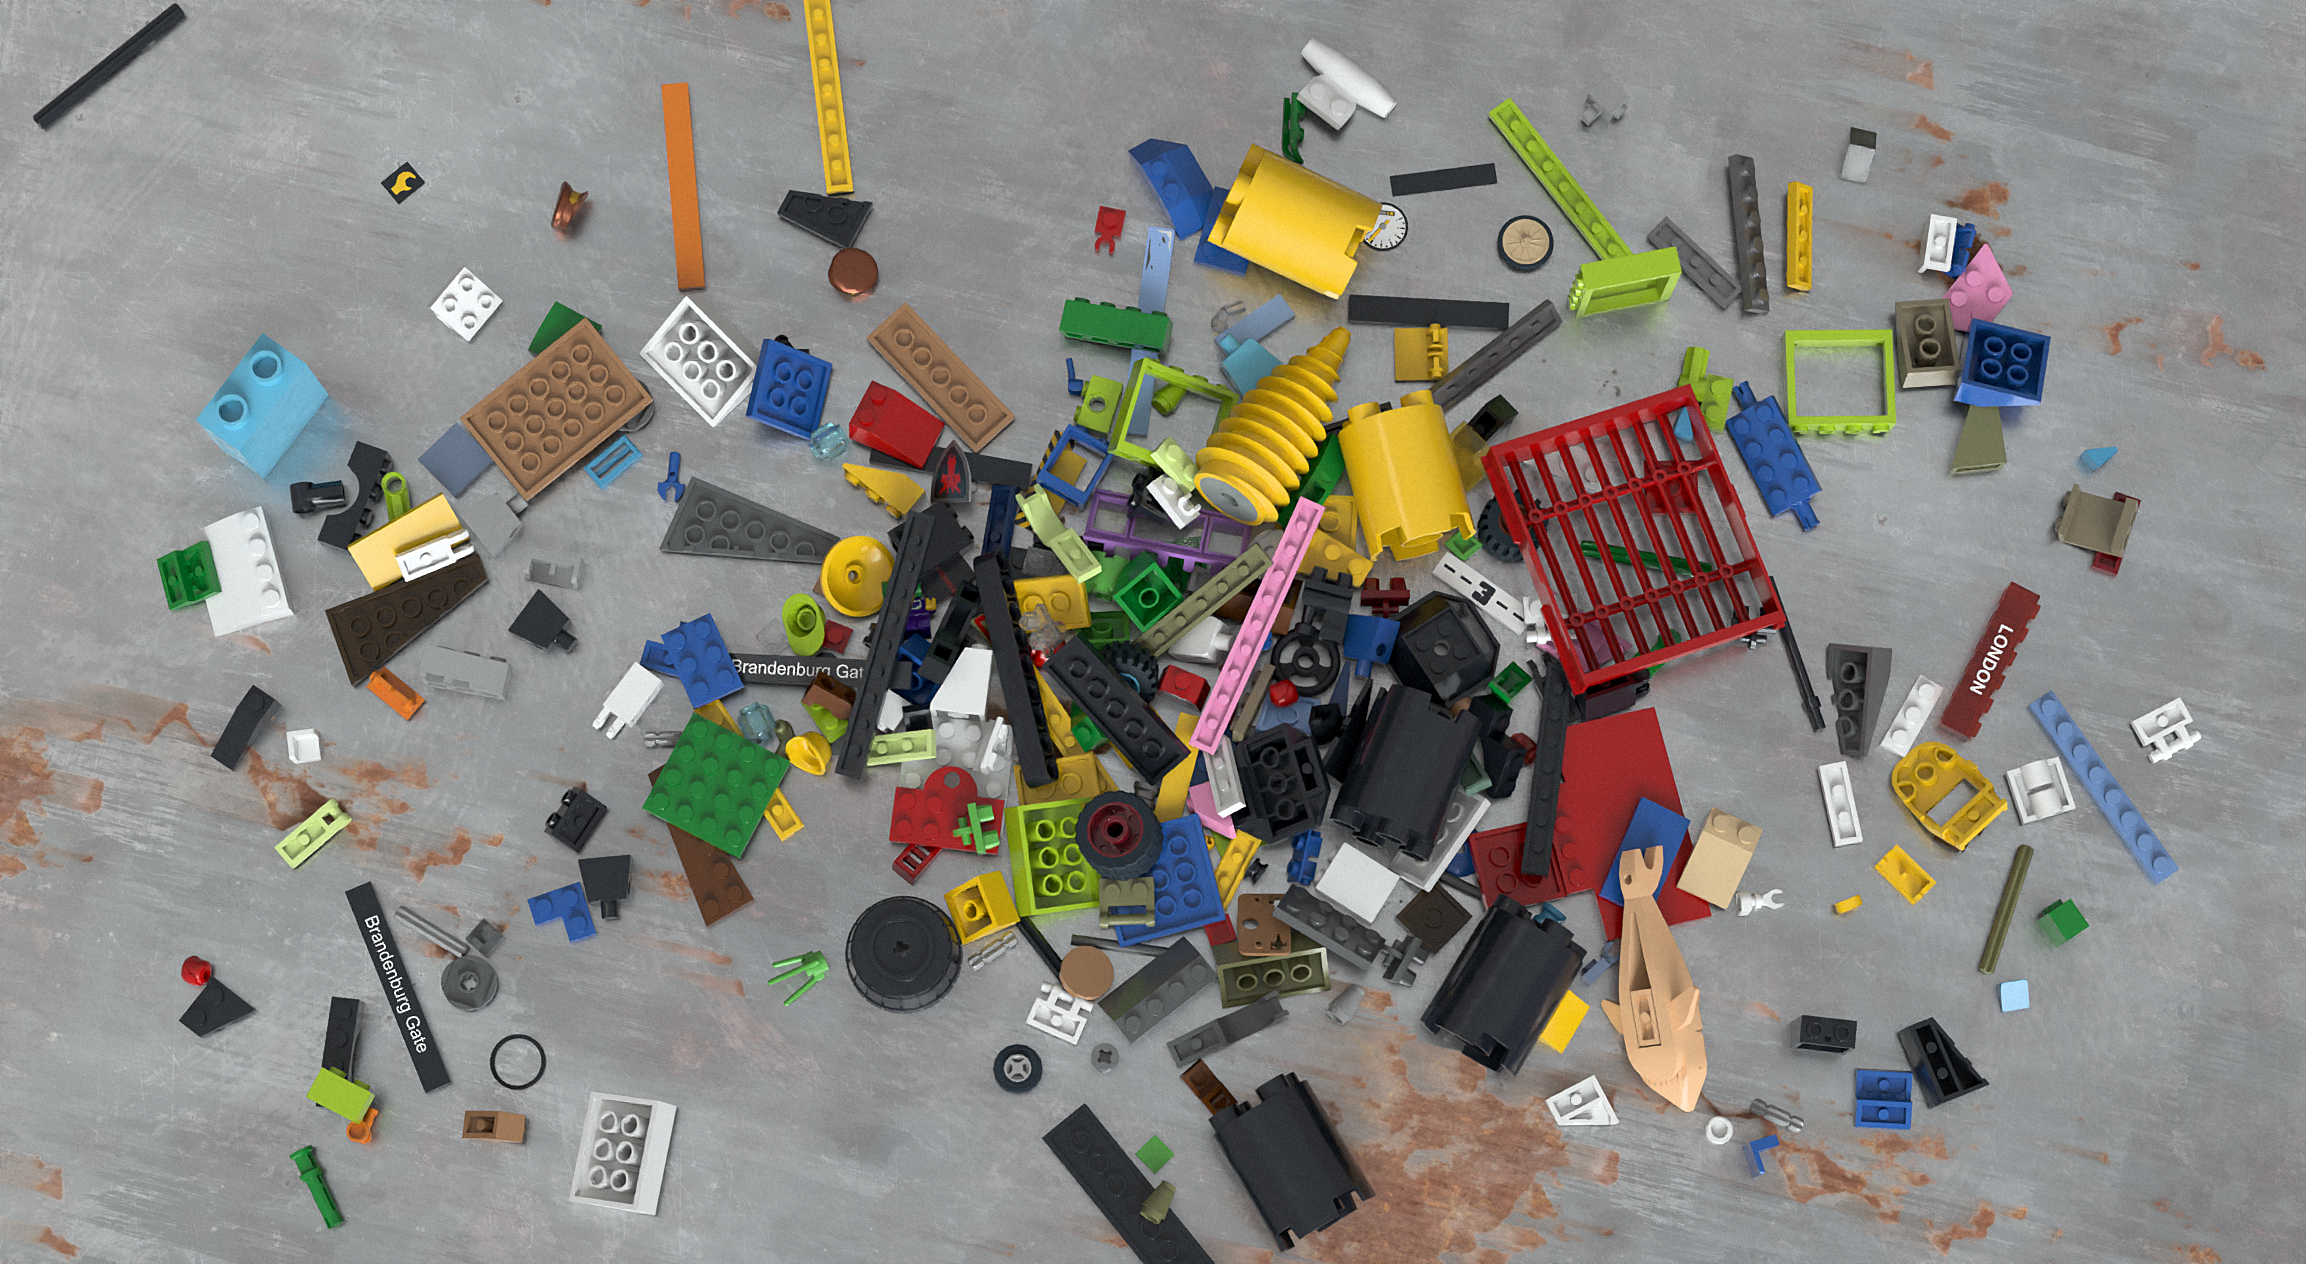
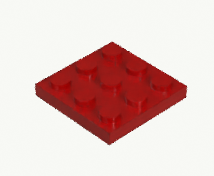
M1527 822L1473 833L1467 837L1485 910L1493 905L1499 894H1504L1514 899L1524 907L1567 897L1553 844L1548 878L1521 875Z

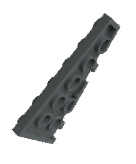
M692 476L659 550L823 563L828 551L841 538Z

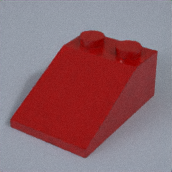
M872 380L849 422V438L922 469L945 427V423L898 391Z

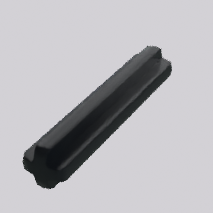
M1023 916L1016 923V926L1061 983L1059 978L1061 958L1028 916Z

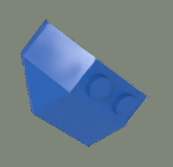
M1150 138L1128 150L1130 157L1172 228L1175 229L1179 240L1181 241L1202 230L1212 198L1213 188L1188 145Z

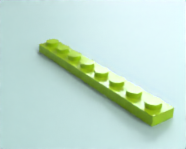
M1509 97L1492 109L1488 116L1602 260L1632 255L1633 253L1513 100Z

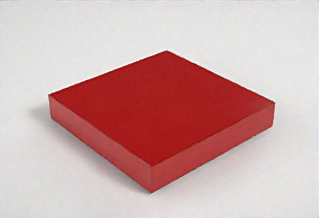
M1686 460V462H1689V463H1690V462H1693V461H1697V460ZM1643 461V477L1652 475L1647 461ZM1658 461L1661 469L1664 471L1676 467L1674 461ZM1697 471V472L1691 473V475H1692V477H1693V480H1694L1695 485H1696L1697 490H1698V471ZM1681 477L1666 481L1679 514L1696 515ZM1653 485L1644 488V497L1651 514L1668 515L1657 486Z

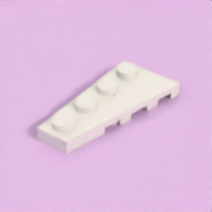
M1519 405L1517 410L1519 414L1513 419L1505 442L1551 428V426ZM1578 445L1569 447L1585 489L1593 493L1601 491L1602 488L1588 453ZM1559 451L1544 455L1552 476L1571 483ZM1534 459L1520 463L1538 470ZM1604 464V467L1608 474L1610 468Z

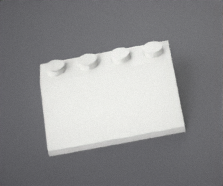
M701 293L686 295L639 353L712 427H716L751 393L760 352Z
M262 506L235 513L188 534L191 546L200 541H209L222 592L205 600L216 637L294 614L268 513Z
M591 1091L569 1201L655 1215L677 1106L658 1100Z

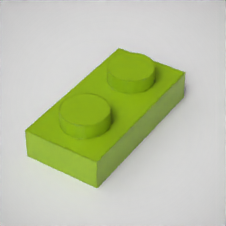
M1707 374L1706 388L1700 409L1709 430L1723 432L1734 379Z
M801 702L830 744L846 733L847 719L834 717L828 709L815 702L811 707Z

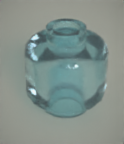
M828 422L811 432L810 439L812 443L808 446L816 459L821 456L824 461L830 462L847 451V443L850 441L840 424L835 426L834 423Z
M757 701L739 710L740 715L736 721L745 739L749 741L756 740L760 744L773 737L771 732L777 725L766 704L760 705Z

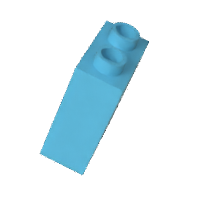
M262 333L199 414L196 421L222 451L265 480L329 397V394L306 363Z

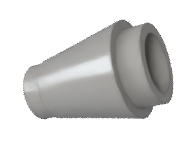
M1351 984L1350 987L1328 1004L1327 1015L1340 1025L1350 1022L1365 994L1359 986Z

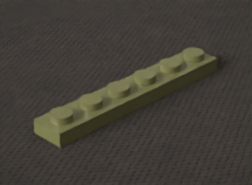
M1257 542L1254 543L1144 634L1142 633L1132 641L1131 644L1135 645L1136 642L1142 644V649L1147 647L1151 651L1150 656L1154 655L1157 658L1271 567L1274 562Z

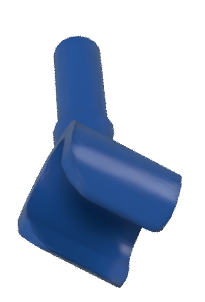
M1068 358L1066 359L1069 378L1068 392L1072 395H1081L1083 380L1075 379L1073 360Z

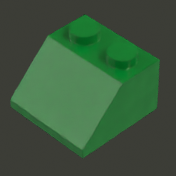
M1145 550L1123 568L1111 594L1143 634L1185 599Z

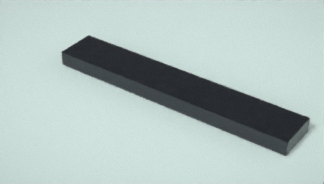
M1350 294L1348 323L1422 327L1440 324V328L1505 331L1509 327V303Z
M934 446L922 469L873 448L871 449L869 463L934 474L937 462L946 448ZM963 451L969 464L971 481L988 485H1016L1020 487L1021 491L1028 492L1033 464Z

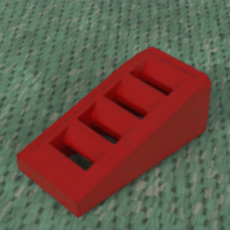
M909 844L894 860L892 870L909 884L913 885L943 848L922 846L929 852L927 856L917 848L918 845ZM912 853L922 861L920 864L910 856ZM904 862L911 866L914 869V871L910 869L907 865H905Z

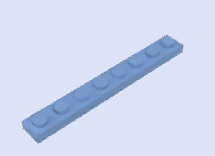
M2049 691L2030 704L2028 708L2154 885H2157L2179 870L2176 863L2053 691Z

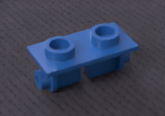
M1957 223L1951 267L1948 272L1941 271L1954 280H1957L1958 276H1962V273L1966 272L1970 253L1965 251V249L1972 247L1974 236L1977 232L1974 224L1965 223L1962 226Z
M1310 830L1293 838V855L1287 865L1288 883L1299 882L1300 885L1310 886V883L1314 882L1317 863L1309 861V856L1319 858L1323 840L1320 838V832Z

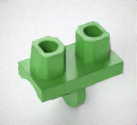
M976 803L967 804L972 826L968 827L966 817L959 818L960 829L952 831L953 837L961 836L963 846L971 844L970 834H973L978 855L986 854L987 849L1000 845L997 830L984 833L981 830L980 823L995 820L992 805L976 806Z

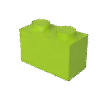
M331 1066L330 1070L322 1067L306 1097L360 1124L375 1097V1094L369 1092L371 1086L358 1079L353 1084L344 1079L346 1076L345 1072Z

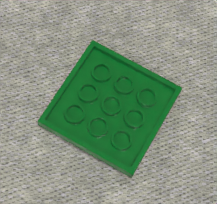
M693 712L642 809L740 859L791 762Z

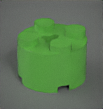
M1090 551L1100 563L1102 572L1085 581L1087 594H1095V599L1103 603H1111L1112 599L1116 601L1111 594L1123 568L1131 561L1114 555V558L1105 557L1106 553L1101 551Z

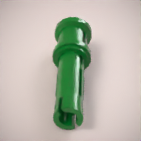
M309 1145L292 1153L289 1157L295 1161L300 1171V1180L303 1183L306 1182L327 1229H331L344 1222L325 1184L322 1176L323 1167L318 1166L312 1153L313 1146Z

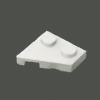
M1595 1075L1545 1100L1557 1125H1615L1619 1123Z

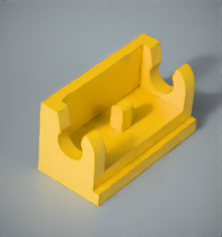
M1898 844L1874 866L1912 905L1918 902L1937 883Z

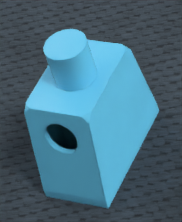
M1228 333L1218 342L1228 354L1219 364L1241 399H1243L1246 392L1256 389L1257 381L1260 378L1271 376V371L1274 367L1284 365L1251 337L1239 343L1231 333Z

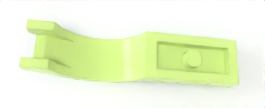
M1039 483L1034 485L1036 494L1026 499L1020 493L1015 495L1020 508L1038 538L1044 545L1052 548L1078 584L1102 572L1100 563L1074 529H1067L1059 520L1047 498L1046 492Z

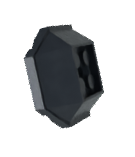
M1434 590L1389 618L1390 620L1400 622V627L1389 662L1383 665L1396 684L1431 694L1429 706L1448 711L1453 704L1465 697L1472 696L1494 679L1501 645L1471 600ZM1439 643L1445 644L1449 652L1446 655H1438L1434 650V646Z
M1282 723L1249 737L1242 742L1240 741L1233 754L1246 806L1230 814L1234 828L1268 844L1276 845L1320 827L1328 804L1331 787L1316 738L1291 723ZM1282 779H1284V781H1285V785H1284V788H1283V789H1281V781H1282Z

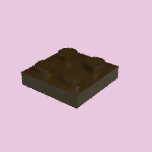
M1436 882L1430 892L1422 889L1401 910L1395 919L1413 936L1423 941L1421 944L1435 956L1473 916Z

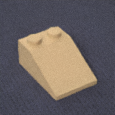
M1712 807L1705 817L1676 887L1727 909L1753 855L1763 829Z

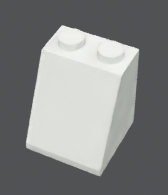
M972 644L971 648H964L930 704L932 716L986 722L994 664L993 651L988 650V646Z

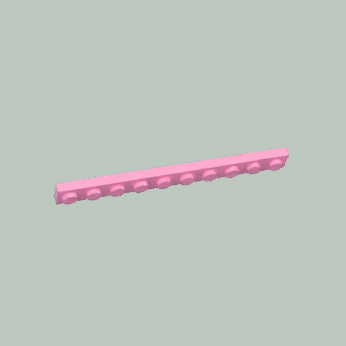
M1300 496L1272 558L1274 564L1267 569L1189 741V745L1214 756L1325 511L1324 506Z

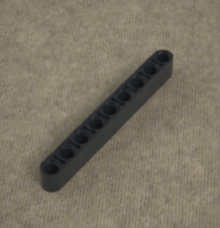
M997 549L975 557L973 559V568L1023 778L1026 785L1034 789L1058 781L1059 770L1009 561L1005 552Z

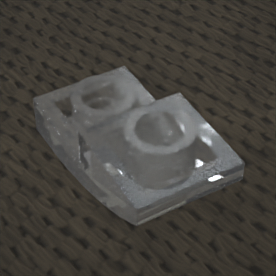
M1028 547L1022 573L1033 577L1070 574L1055 552Z

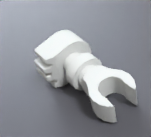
M1774 889L1767 894L1760 895L1759 892H1756L1752 896L1748 890L1737 891L1735 895L1737 915H1749L1752 906L1754 909H1760L1761 906L1771 909L1782 907L1785 903L1775 904L1771 898L1772 895L1782 894L1783 891Z

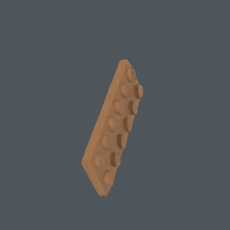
M906 302L866 337L867 341L974 453L979 452L1015 419V415Z

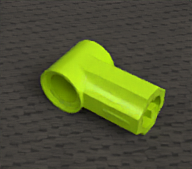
M1694 346L1687 347L1683 370L1682 374L1679 375L1677 387L1691 384L1697 401L1702 402L1707 382L1705 375L1710 351Z
M398 472L387 473L382 479V488L385 493L388 518L391 521L409 511L411 503L408 481ZM394 480H401V489L391 492L389 490L390 483Z

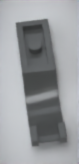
M1278 989L1264 995L1248 1006L1217 1018L1166 1043L1177 1067L1181 1068L1290 1015L1287 1009L1283 1010L1277 998L1280 995Z

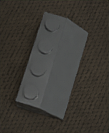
M1183 936L1167 948L1165 953L1158 955L1097 1004L1127 1043L1133 1046L1218 979V975L1197 949Z

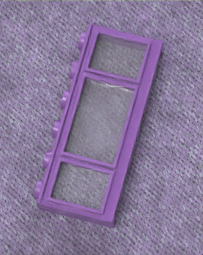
M1095 488L1083 536V542L1087 548L1089 541L1104 543L1103 552L1106 553L1105 556L1107 557L1114 555L1115 546L1130 548L1131 561L1145 550L1146 552L1158 554L1156 564L1159 567L1167 566L1169 556L1184 559L1183 570L1186 572H1193L1195 561L1211 564L1210 575L1213 577L1221 571L1222 566L1226 567L1248 549L1252 526L1237 522L1221 512L1201 508L1198 511L1200 515L1182 529L1178 528L1170 516H1168V520L1163 525L1156 523L1141 513H1138L1130 520L1127 518L1129 508L1127 501L1131 495Z

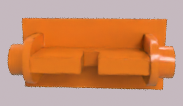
M384 666L379 672L375 670L369 677L371 681L366 687L407 721L425 701L424 698Z

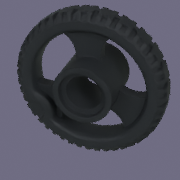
M1294 629L1288 631L1287 635H1282L1273 647L1270 664L1276 667L1273 676L1278 683L1284 679L1289 680L1293 674L1303 678L1315 675L1319 683L1309 687L1295 685L1297 693L1301 697L1321 694L1335 682L1339 674L1341 659L1338 647L1334 643L1319 640V629H1316L1314 638L1293 633ZM1297 638L1301 647L1294 652L1292 662L1281 663L1280 655L1282 650L1290 641ZM1317 640L1323 643L1329 651L1331 657V666L1329 667L1319 664V654L1313 648V644ZM1302 656H1308L1312 659L1313 665L1304 668L1300 666L1298 659Z

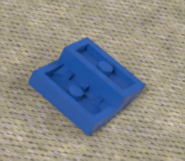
M1856 1068L1855 1127L1911 1130L1913 1073L1901 1070Z

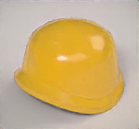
M815 731L805 732L793 737L785 747L788 760L796 767L815 775H823L826 772V766L831 758L832 749L828 740L820 733Z

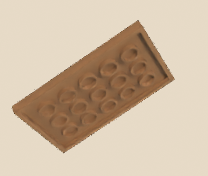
M585 317L459 419L523 498L529 501L653 402V399Z

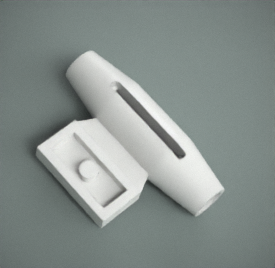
M1314 37L1302 50L1301 55L1320 75L1313 77L1300 91L1296 99L1336 130H1339L1352 116L1356 109V104L1383 118H1386L1395 107L1397 101L1381 83L1341 51Z

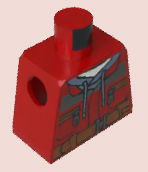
M1169 664L1161 673L1155 695L1201 713L1211 687L1205 678Z

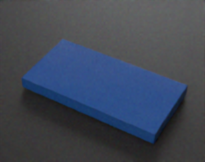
M1641 797L1598 895L1624 908L1625 899L1619 878L1622 852L1640 849L1644 858L1646 848L1663 845L1662 874L1658 886L1652 894L1656 902L1691 820Z

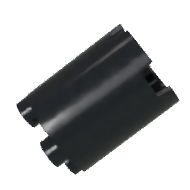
M1392 684L1387 692L1386 688L1380 686L1334 802L1329 820L1341 827L1352 830V837L1364 844L1382 848L1385 840L1400 844L1398 851L1404 855L1423 862H1429L1483 723L1465 709H1461L1454 722L1451 721L1447 714L1429 706L1432 696L1429 693L1398 684Z
M1499 894L1493 905L1487 908L1422 1015L1420 1023L1435 1035L1441 1028L1451 1032L1455 1038L1465 1044L1462 1050L1463 1055L1498 1074L1505 1068L1511 1077L1516 1078L1583 966L1582 960L1587 951L1572 941L1574 934L1563 925L1552 919L1545 918L1541 926H1539L1536 922L1525 916L1528 910L1523 905L1504 894Z
M1291 1072L1286 1076L1282 1073L1258 1087L1255 1092L1262 1103L1252 1108L1248 1100L1239 1105L1234 1103L1208 1119L1216 1132L1212 1136L1213 1141L1280 1253L1295 1247L1288 1231L1292 1230L1300 1240L1315 1230L1320 1233L1357 1210L1351 1195L1352 1192L1355 1191L1363 1202L1377 1196L1307 1080L1300 1082L1295 1072Z

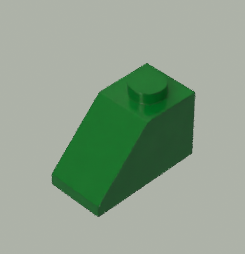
M1073 701L1071 703L1070 730L1084 752L1086 753L1105 746L1110 740Z

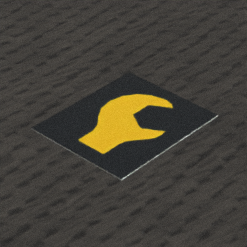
M406 162L383 180L381 184L395 201L400 204L425 184V181Z

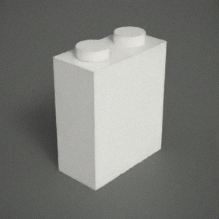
M1344 842L1341 848L1336 845L1328 858L1332 863L1326 871L1321 869L1314 880V883L1317 884L1315 892L1371 926L1398 883L1400 876Z

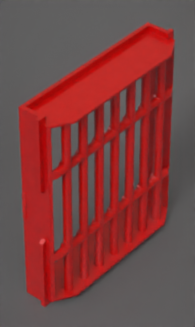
M1691 384L1491 446L1487 455L1480 458L1513 543L1518 544L1542 604L1541 614L1574 696L1584 693L1588 686L1598 685L1747 636L1771 625L1774 630L1785 627V614L1745 519L1746 514L1734 485L1729 480ZM1683 407H1686L1692 433L1703 458L1690 463L1686 462L1667 416ZM1658 420L1676 464L1675 468L1665 471L1661 469L1644 428V423ZM1632 427L1652 474L1640 479L1636 477L1619 435V431ZM1606 435L1609 436L1627 483L1618 486L1611 484L1594 439ZM1584 443L1602 491L1593 494L1586 492L1569 447ZM1559 451L1577 499L1568 502L1562 501L1544 455ZM1531 459L1535 460L1552 507L1543 510L1537 509L1519 463ZM1509 466L1527 515L1522 516L1503 467ZM1707 468L1744 559L1743 562L1733 565L1727 563L1691 473ZM1681 477L1718 570L1709 573L1702 571L1666 481ZM1653 485L1657 486L1693 578L1684 581L1678 580L1642 489ZM1632 493L1669 586L1659 589L1653 588L1617 497ZM1607 501L1644 594L1632 598L1628 596L1592 505ZM1582 508L1619 602L1607 606L1603 604L1567 513ZM1557 516L1594 610L1582 614L1578 613L1542 521ZM1532 524L1569 617L1563 620L1527 529L1528 525ZM1749 571L1766 615L1751 620L1733 578L1734 575ZM1723 580L1740 622L1725 628L1708 586L1709 583ZM1698 588L1715 632L1700 635L1683 592ZM1672 595L1690 637V640L1678 644L1674 641L1658 601ZM1645 604L1649 605L1665 648L1650 652L1633 609ZM1620 612L1624 613L1640 656L1625 660L1608 617ZM1595 620L1599 621L1614 659V665L1600 668L1583 624ZM1573 628L1590 670L1589 673L1585 674L1568 629Z

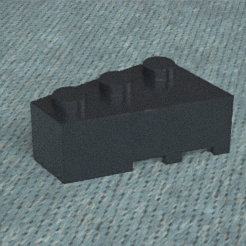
M1933 1017L1908 1026L1898 1032L1930 1108L1990 1085L1971 1066V1061L1965 1058L1954 1046V1041Z

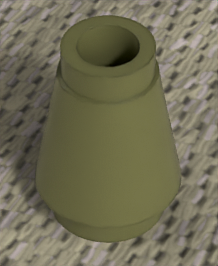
M1162 1180L1160 1185L1141 1204L1140 1214L1156 1224H1159L1161 1219L1165 1220L1176 1188Z

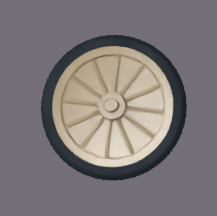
M1521 215L1510 219L1503 225L1498 235L1500 255L1509 265L1517 269H1535L1543 265L1553 251L1554 239L1550 228L1545 222L1534 216Z

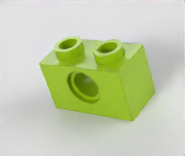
M1092 374L1090 382L1085 381L1081 396L1085 397L1082 407L1077 406L1073 421L1089 430L1091 435L1108 439L1123 392V383ZM1094 401H1101L1105 407L1101 411H1093L1090 405Z

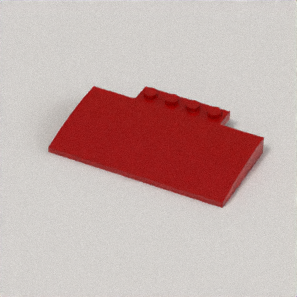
M1655 707L1567 726L1561 772L1562 783L1559 788L1553 846L1566 895L1587 890L1592 891L1605 943L1622 939L1624 908L1598 894L1639 799L1644 797L1685 817ZM1688 829L1656 901L1668 927L1712 916L1708 901L1676 887L1693 848Z

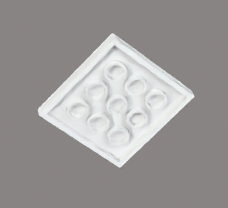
M931 716L933 730L936 731V758L902 762L899 787L923 790L927 778L935 770L946 766H955L964 769L973 777L978 789V797L1005 800L1004 808H1006L1014 748V736L1011 725H1007L1009 732L1005 743L1000 742L997 748L996 757L999 760L995 771L990 770L989 774L985 775L972 769L989 722ZM949 773L946 775L944 783L947 787L954 788L959 785L960 777L956 773ZM1003 811L1001 834H1003V832H1004V824H1005L1004 811Z

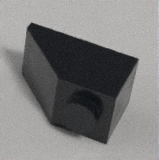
M1499 394L1477 412L1458 433L1456 438L1475 456L1499 435L1519 413Z

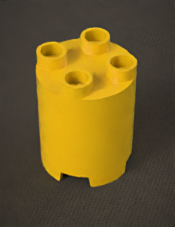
M1252 143L1207 241L1316 292L1338 300L1358 261L1353 259L1359 243L1363 242L1367 232H1372L1383 204Z
M1420 390L1406 394L1399 399L1401 408L1382 413L1378 402H1369L1352 407L1347 411L1349 420L1342 424L1343 429L1338 433V440L1371 561L1373 562L1378 560V554L1383 551L1382 547L1390 546L1395 560L1401 561L1438 552V539L1443 536L1444 532L1459 527L1463 540L1471 538L1476 533L1443 409L1440 405L1434 404L1431 390Z

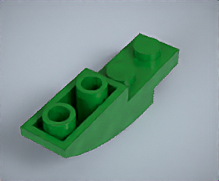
M1330 433L1319 447L1318 455L1308 462V473L1299 475L1302 477L1299 481V489L1290 493V503L1288 506L1280 507L1277 511L1278 519L1275 522L1284 530H1286L1300 496L1323 505L1345 468V462L1338 437L1333 433Z

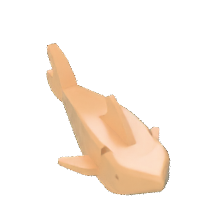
M1663 845L1646 848L1644 858L1640 849L1623 851L1619 868L1620 885L1625 899L1619 967L1620 1003L1604 999L1601 1001V1007L1615 1029L1624 1035L1629 1061L1633 1068L1641 1075L1643 1081L1683 1111L1690 1112L1695 1109L1706 1078L1707 1056L1704 1036L1701 1032L1703 1025L1699 1008L1700 990L1696 985H1693L1681 952L1652 896L1662 874Z

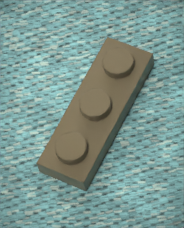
M1265 663L1262 671H1256L1251 683L1254 688L1251 694L1246 692L1241 703V708L1244 709L1240 716L1235 715L1230 726V730L1233 731V742L1238 744L1240 741L1245 740L1268 692L1269 686L1274 679L1275 666Z

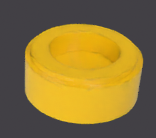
M1860 894L1839 901L1834 906L1837 913L1840 914L1861 906L1863 902Z

